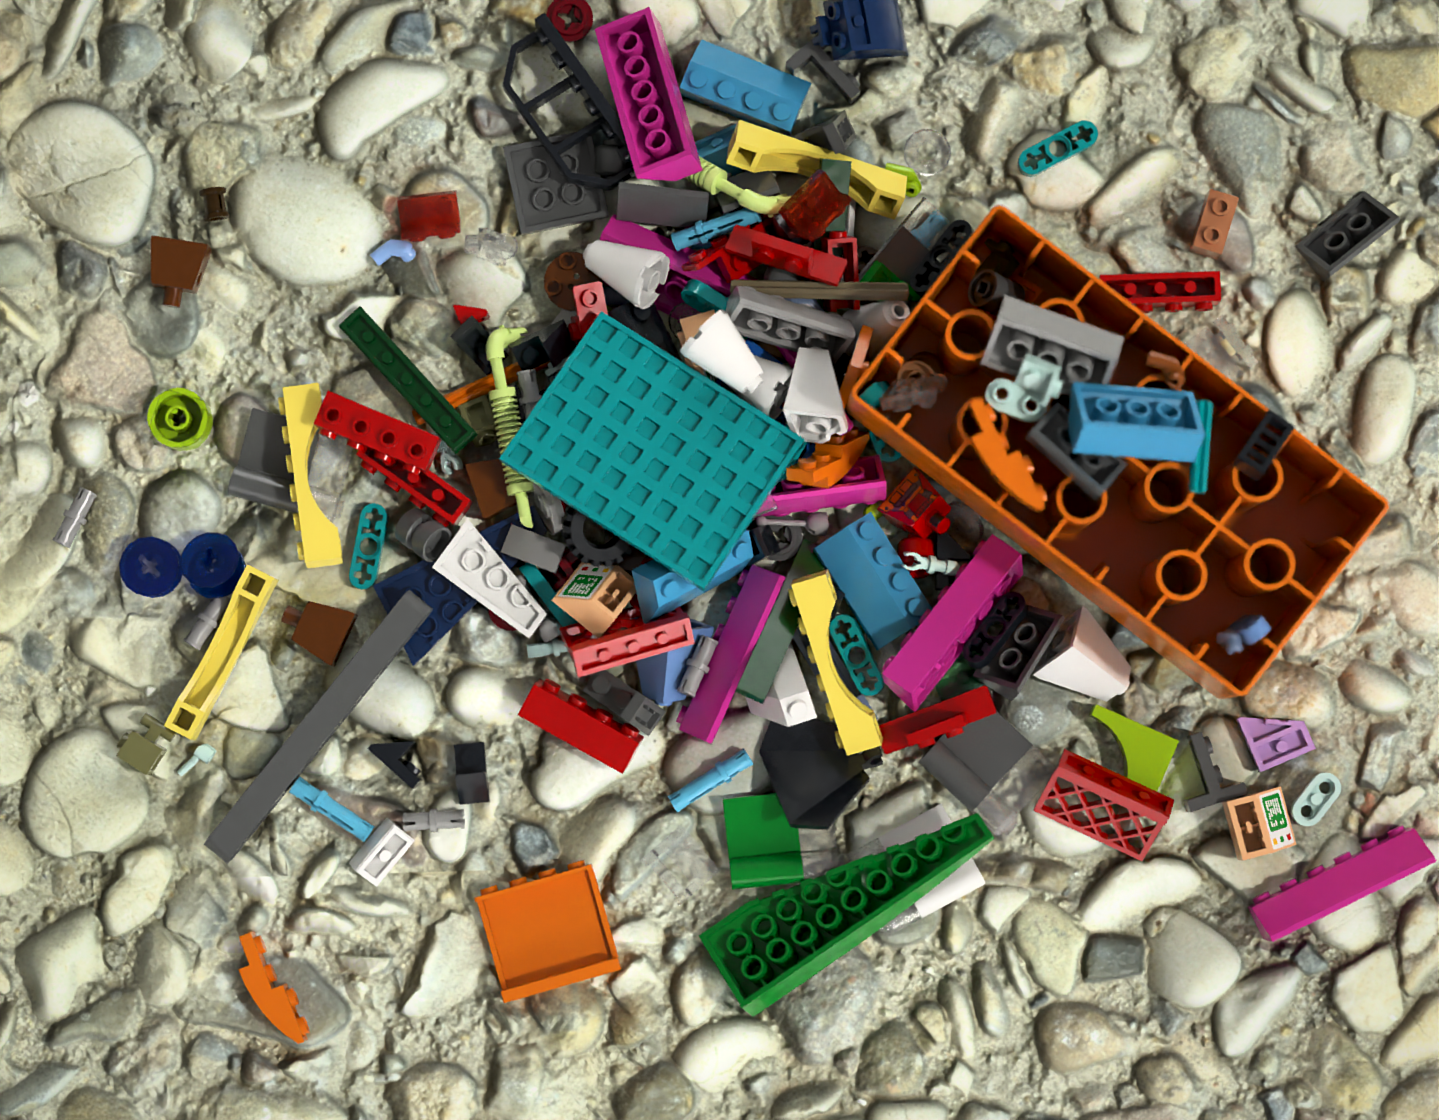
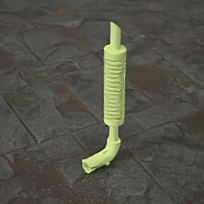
M700 156L699 159L703 171L684 178L712 195L722 191L738 200L739 205L756 213L768 214V217H773L774 214H779L794 205L792 196H787V193L776 196H763L749 189L743 190L727 181V172Z
M500 325L499 329L494 330L489 335L486 342L487 361L491 362L495 390L488 393L490 401H493L491 403V407H494L492 413H495L493 419H497L494 421V425H498L495 427V430L499 431L496 433V436L500 437L497 439L498 443H501L498 445L502 449L499 451L500 454L505 451L520 429L519 427L522 426V423L518 422L521 420V417L517 416L520 412L516 410L519 406L515 405L518 402L517 399H514L517 396L515 387H507L502 359L505 358L504 349L508 348L511 343L526 337L520 336V334L528 333L524 327L504 328V325ZM502 463V466H505L503 472H506L504 478H507L505 484H509L506 486L507 495H515L520 522L525 527L532 528L533 523L527 493L534 491L533 482Z

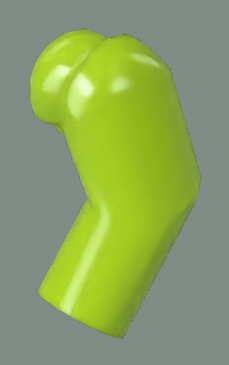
M886 163L885 169L907 176L906 196L910 198L916 197L921 191V182L915 171L910 167Z

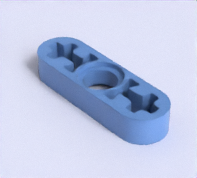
M1244 615L1232 623L1225 632L1238 633L1243 639L1242 645H1251L1265 636L1271 630V627L1262 615Z

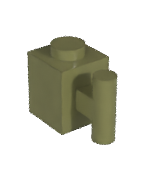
M145 713L140 723L149 728L147 733L143 735L135 730H132L130 734L126 732L117 744V748L120 750L116 756L145 775H152L167 752V749L157 744V741L160 737H163L171 742L177 732L165 727L162 722Z

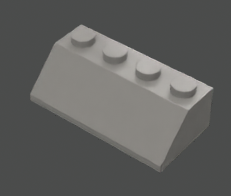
M736 285L728 297L725 312L728 313L739 333L745 337L794 352H798L799 347H820L829 351L832 363L836 364L855 339L856 333L851 320L842 318L837 313H826L813 309L808 304H797L787 301L779 295H768L758 292L749 286Z
M1005 295L981 364L1016 376L1026 353L1062 367L1058 378L1063 381L1060 392L1071 396L1073 382L1108 385L1118 361L1124 337Z

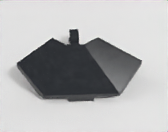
M814 718L790 727L770 721L759 754L789 826L796 829L828 830L870 781V777L864 770L883 765L880 747L865 750L858 755L855 753L847 756L845 749L838 747L835 738V731H838L837 725Z

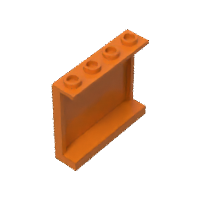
M584 860L568 864V871L557 874L555 868L538 873L539 879L527 882V878L522 877L509 881V888L498 890L497 885L481 889V896L475 897L498 974L504 1003L621 970L622 967L592 864L585 865Z

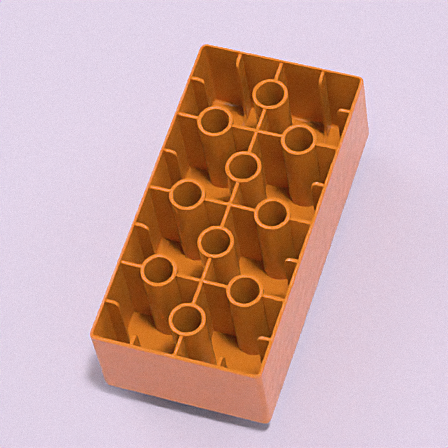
M1002 205L994 206L853 386L846 407L847 412L854 419L1218 699L1243 696L1251 690L1389 509V503L1386 498L1296 429L1292 431L1259 481L1253 480L1235 468L1232 463L1269 409ZM988 238L998 243L1002 240L1014 249L1013 256L1020 263L1013 273L1040 287L1047 293L1049 298L1040 308L1124 337L1119 358L1108 385L1193 392L1195 401L1207 400L1212 402L1207 489L1204 493L1189 492L1190 462L1119 456L1127 463V466L1098 499L1094 500L1025 439L1040 420L1027 423L993 409L997 419L993 421V425L997 433L1001 431L1004 433L1010 447L1005 450L1007 455L1019 450L1021 456H1028L1034 472L1030 473L1035 485L1040 483L1047 497V501L1043 502L1045 508L1035 512L1010 495L995 480L978 457L970 442V438L979 434L980 431L968 407L971 402L982 398L984 405L987 404L985 392L989 384L994 380L1007 379L1014 382L1016 376L981 364L994 323L988 315L975 310L976 307L968 299V288L977 269L991 253L984 243ZM1150 350L1178 359L1185 374V382L1179 389L1169 388L1160 369L1145 365ZM927 351L934 353L944 364L945 374L943 380L924 398L914 399L908 397L901 391L897 382V375L902 365L918 352ZM887 381L897 393L878 411L859 398L875 382ZM998 389L996 396L998 399L1004 400L1007 398V392L1004 389ZM1059 392L1056 399L1051 397L1043 417L1056 402L1060 403L1070 412L1071 396ZM1029 400L1025 403L1028 411L1036 410L1037 405L1034 401ZM1267 423L1265 426L1278 436H1282L1283 433ZM1259 435L1261 439H1263L1273 447L1276 445L1263 435ZM1254 445L1251 447L1267 458L1268 454ZM1262 615L1271 627V630L1257 642L1251 645H1242L1243 650L1241 653L1234 652L1233 655H1230L1217 643V635L1225 632L1232 623L1242 616Z

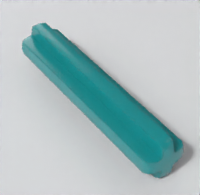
M1198 400L1196 405L1205 436L1195 461L1190 462L1189 492L1204 493L1207 489L1213 405L1210 401Z

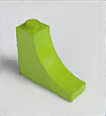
M1094 704L1088 716L1106 727L1117 741L1123 756L1124 776L1158 791L1179 740Z

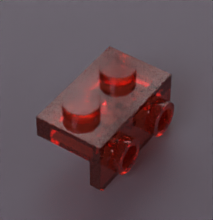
M817 169L778 212L797 237L814 241L825 233L826 228L835 218L844 213L852 199L849 195L839 192L825 171Z
M457 190L397 197L401 239H408L410 242H420L429 236L447 239L461 232Z

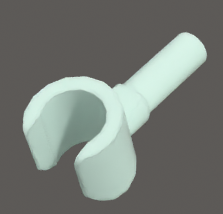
M209 744L198 746L191 759L178 769L177 773L183 776L199 759L208 764L217 750Z

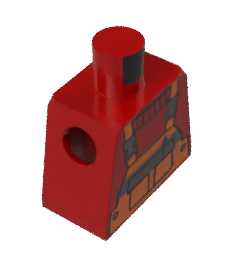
M916 467L907 474L877 508L890 524L922 539L927 538L933 530L938 534L945 533L951 524L950 519L946 517L951 507Z

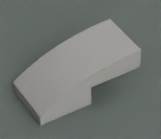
M511 525L501 553L556 574L567 546L537 533Z

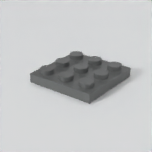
M576 132L549 137L548 139L553 146H556ZM592 135L560 155L572 173L601 178L595 172V149ZM539 140L503 147L522 236L609 218L603 189L569 183Z

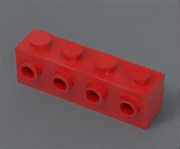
M1220 271L1100 275L1098 277L1143 313H1151L1153 308H1165V312H1181L1183 307H1195V311H1211L1213 306H1217L1221 302Z
M329 390L313 423L316 427L320 428L318 432L320 435L335 440L337 436L348 440L347 446L363 452L364 448L375 451V458L391 464L392 459L403 463L402 469L415 475H419L420 471L428 474L442 441L436 435Z
M364 448L363 452L358 451L356 453L362 459L359 464L373 475L376 471H379L386 476L385 484L396 492H399L401 488L411 494L408 500L423 510L425 506L435 512L432 517L445 527L449 523L456 527L473 504L468 497L430 470L428 474L420 471L419 475H415L402 469L403 463L392 459L391 464L375 458V451Z
M539 679L530 690L518 716L623 774L644 739V736L639 734L640 731L629 723L621 724L612 719L613 715L604 709L597 708L596 710L586 704L587 701L583 697L571 693V695L560 690L561 686L550 679Z

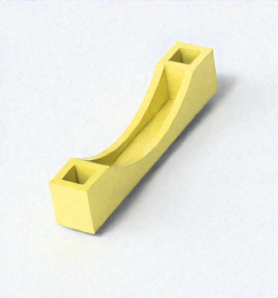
M738 120L729 141L726 164L753 173L784 171L798 173L818 180L820 158L852 161L848 196L858 202L866 211L895 220L905 199L907 176L840 153L835 154L834 151Z
M319 383L282 387L284 397L278 398L280 415H286L287 426H282L284 444H290L291 455H286L288 473H294L295 484H289L291 501L297 502L299 512L293 513L295 531H301L302 542L297 543L299 561L305 560L307 569L343 564L338 528L326 518L316 504L308 482L309 452L318 427L313 423L322 405Z
M247 564L204 657L177 699L164 724L165 727L190 740L197 739L277 585L278 579Z
M826 569L794 579L791 584L792 589H788L789 597L793 607L798 606L801 614V617L798 618L799 628L802 635L807 634L810 646H807V652L811 663H817L820 674L816 675L820 691H826L829 700L828 703H825L829 719H835L838 731H835V738L840 749L844 748L848 756L881 746L883 737L874 710L859 701L848 690L839 677L832 660L829 646V624L837 595L829 570Z

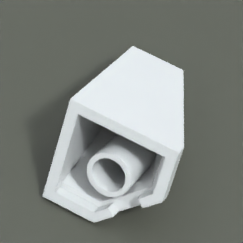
M799 347L783 408L789 429L803 437L805 442L823 444L830 440L832 434L837 433L841 435L848 430V422L829 351L820 347Z
M1082 606L1064 619L1058 629L1059 633L1053 639L1050 647L1048 646L1033 674L1039 679L1107 702L1114 696L1121 695L1127 690L1130 684L1131 666L1090 612Z
M790 642L764 703L761 704L745 697L751 714L787 727L817 718L806 682Z

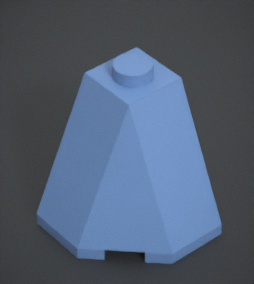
M690 619L695 644L637 660L643 696L655 700L654 703L660 706H671L675 701L685 700L686 695L678 692L677 689L688 668L686 662L692 658L701 635L712 637L713 626Z

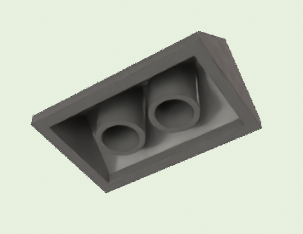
M619 182L616 220L689 228L695 226L697 221H707L710 195L709 192Z
M1363 191L1295 245V247L1321 280L1325 282L1400 221V218L1367 192Z
M1056 402L1028 433L1025 439L1091 498L1096 500L1127 466V463L1119 456L1074 453L1068 432L1069 411Z
M1018 604L1014 608L1017 610L1019 608ZM1027 605L1028 612L1025 618L991 662L983 668L976 669L973 677L1005 698L1013 701L1022 690L1065 618L1062 615Z

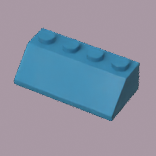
M701 40L689 62L679 90L681 96L790 137L812 83Z
M1080 382L1072 383L1068 432L1074 453L1187 462L1195 461L1205 433L1193 392Z
M871 512L813 549L825 570H829L830 577L838 590L845 593L843 598L876 650H879L919 625V620L924 612L928 609L932 610V607L909 571L901 566L904 563Z
M745 530L705 591H702L654 559L633 569L632 575L643 623L648 624L740 574L754 557L749 530Z

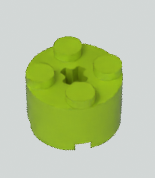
M172 388L159 394L151 402L147 414L148 425L154 437L165 446L178 451L198 448L208 438L213 424L212 413L208 404L200 396L185 388ZM183 413V416L186 418L185 423H180L178 426V423L174 421V418L176 416L181 417Z

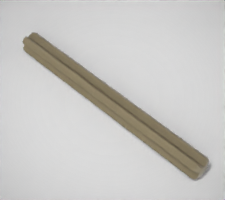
M733 279L730 284V293H732L736 285L752 287L756 291L768 295H779L783 298L906 301L909 297V286L907 283L840 282L837 287L819 281Z

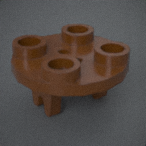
M564 252L556 257L547 267L544 276V289L550 301L560 309L570 312L576 311L572 290L568 289L569 285L577 286L597 281L602 282V286L604 284L601 278L585 266L583 254L579 252ZM575 274L579 275L578 279L574 278Z

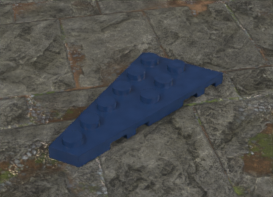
M534 505L530 506L532 528L525 527L520 522L519 513H516L479 532L510 570L520 561L501 553L511 525L542 536L547 533ZM423 560L373 585L387 615L408 590H411L433 608L427 619L404 646L413 666L479 602L432 568L436 561L428 562Z

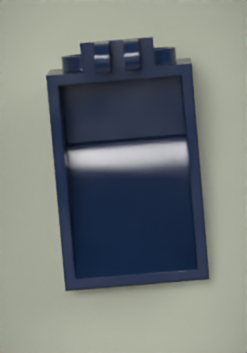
M826 0L823 2L825 16H817L816 24L810 27L811 34H819L812 39L813 45H821V47L831 46L834 61L909 56L898 0Z

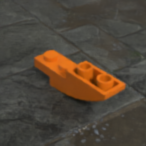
M982 398L971 402L968 407L980 433L972 436L970 442L978 457L995 480L1010 495L1035 512L1043 510L1045 508L1043 502L1047 501V497L1040 483L1035 485L1030 473H1033L1034 469L1028 456H1021L1019 450L1007 455L1005 450L1010 447L1002 431L997 433L993 425V421L997 419L990 403L984 405Z
M853 426L844 435L834 433L829 441L823 444L815 443V452L812 453V456L799 459L798 463L786 468V480L801 482V485L831 487L842 479L856 463L870 439V432L858 431V427Z
M255 931L239 936L249 965L238 970L251 997L263 1014L282 1033L298 1044L308 1040L306 1034L310 1033L305 1017H299L295 1006L299 1005V1000L294 988L289 989L287 983L275 987L274 981H277V976L272 964H266L263 953L267 952L261 935L256 936Z

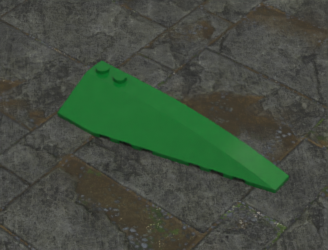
M979 813L970 815L942 826L940 830L928 835L927 833L921 834L910 842L902 845H893L879 854L867 855L826 871L825 875L814 879L808 878L800 881V884L786 890L782 888L772 892V895L759 900L757 898L749 901L700 934L699 937L741 1008L754 1017L900 915L971 859L995 837Z

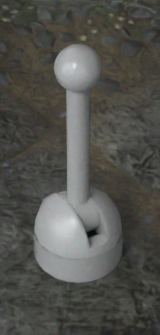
M826 512L811 513L806 521L766 519L764 516H758L755 521L758 527L765 525L805 526L806 530L815 536H826L828 531V515Z
M517 575V579L522 583V585L534 598L530 589L526 585L525 576ZM545 617L539 625V633L545 643L560 635L559 628L562 627L561 624L553 617Z

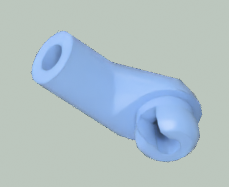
M391 239L372 252L370 256L380 266L392 256L401 257L404 262H409L414 259L416 251L412 248L413 245L409 241Z

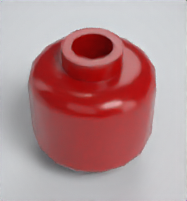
M909 533L907 538L900 540L897 544V554L905 565L911 566L913 563H918V561L914 560L912 555L905 556L904 552L910 551L919 554L921 557L928 558L929 555L936 556V545L929 538L922 539ZM925 569L908 570L913 579L925 578L929 575Z

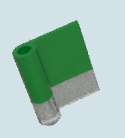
M775 793L723 798L732 890L800 883V881L808 878L815 879L824 876L826 871L845 864L844 854H838L834 823L828 830L796 829L790 827Z

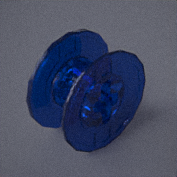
M207 532L196 536L186 545L181 554L180 566L184 577L190 582V586L197 594L206 598H222L232 594L246 568L244 557L237 550L236 544L228 536L221 533Z
M155 537L139 538L130 543L122 553L119 563L120 576L126 587L136 594L150 598L163 597L174 591L181 582L184 571L183 560L178 550L169 542ZM144 558L150 562L158 563L155 568L160 573L159 577L151 572L146 573L145 570L148 567L143 562Z

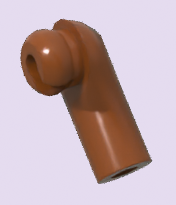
M1152 350L1149 351L1145 365L1160 369L1169 388L1179 389L1185 382V374L1178 359Z

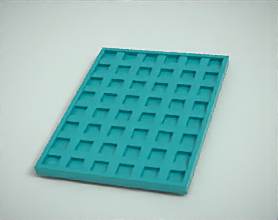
M601 311L499 459L500 462L702 591H705L786 471V468H788L805 443V439Z

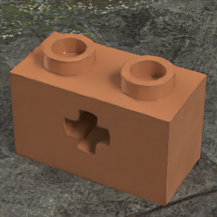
M1213 189L1208 191L1205 195L1189 247L1190 252L1216 260L1222 255L1239 197Z

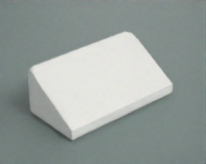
M386 818L350 860L349 864L357 873L377 887L415 840L392 820Z

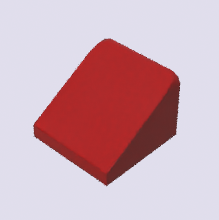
M453 305L460 325L471 315L479 323L490 318L487 309Z

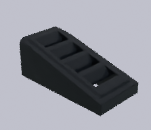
M1269 409L1232 465L1253 480L1259 481L1295 426ZM1267 423L1282 432V436L1280 437L1266 428ZM1259 435H1263L1276 445L1273 447L1272 445L1261 439ZM1254 445L1268 454L1267 458L1251 447Z

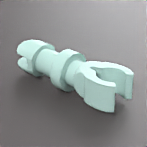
M426 424L427 431L433 435L438 436L436 432L428 424ZM442 440L437 453L440 452L442 471L446 475L454 474L451 462L455 470L463 469V463L460 457Z
M906 551L903 554L905 556L912 555L918 563H913L911 566L901 565L907 570L925 569L926 573L933 574L936 571L949 576H955L960 568V564L956 561L947 559L945 561L937 560L936 556L929 555L928 558L921 557L919 554Z
M558 638L552 639V642L527 644L528 658L554 654L555 657L560 656V653L568 652L564 642L558 641Z

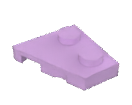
M1247 717L1236 719L1258 772L1265 771L1316 749L1304 721Z

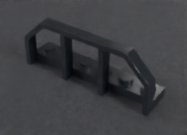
M543 13L535 18L536 30L511 45L503 81V90L569 183L611 191L619 186V182H625L635 175L620 118L550 19ZM536 42H539L542 47L548 46L552 52L550 57L559 70L563 68L569 77L526 104H523L511 87L517 55ZM569 88H572L575 93L580 91L585 99L583 101L585 108L592 117L597 115L598 119L556 146H553L530 113ZM601 129L608 140L613 138L619 146L617 152L625 164L631 163L630 167L611 179H604L572 173L560 155Z

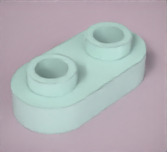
M1007 379L994 380L986 389L985 399L987 403H990L992 409L1023 422H1036L1046 412L1047 407L1040 405L1043 397L1042 394L1016 385ZM998 389L1006 390L1007 398L1004 400L998 399L996 391ZM1029 400L1034 401L1037 405L1036 410L1028 411L1025 403Z
M1331 773L1315 775L1291 806L1293 820L1301 826L1317 824L1340 795L1341 783L1339 779ZM1322 782H1326L1329 785V790L1325 794L1319 790ZM1305 805L1311 810L1310 815L1307 817L1301 814V808Z

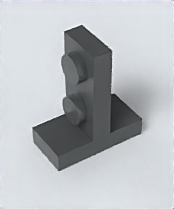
M811 39L786 61L785 68L793 76L811 61L850 105L859 98V82L851 73L848 72L846 75L838 67L840 65L839 60L834 61L831 51L825 53L824 49L827 46H814Z
M845 110L834 114L829 120L790 137L834 151L837 154L846 150L856 139L857 135Z
M606 670L594 673L583 689L585 693L648 736L666 712Z
M1202 732L1187 736L1205 790V794L1183 800L1187 812H1193L1248 794L1244 782H1238L1223 788L1220 787L1219 783L1223 782V777L1219 766H1213L1209 754L1213 753V748L1208 736L1203 737Z

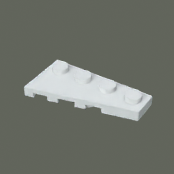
M467 519L432 568L530 639L547 616V613Z

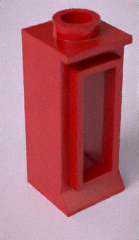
M830 231L829 237L820 238L822 252L833 255L832 248L842 247V258L847 260V267L843 274L844 282H859L857 237L847 236V231ZM824 299L823 310L836 312L837 309L843 308L860 310V300Z

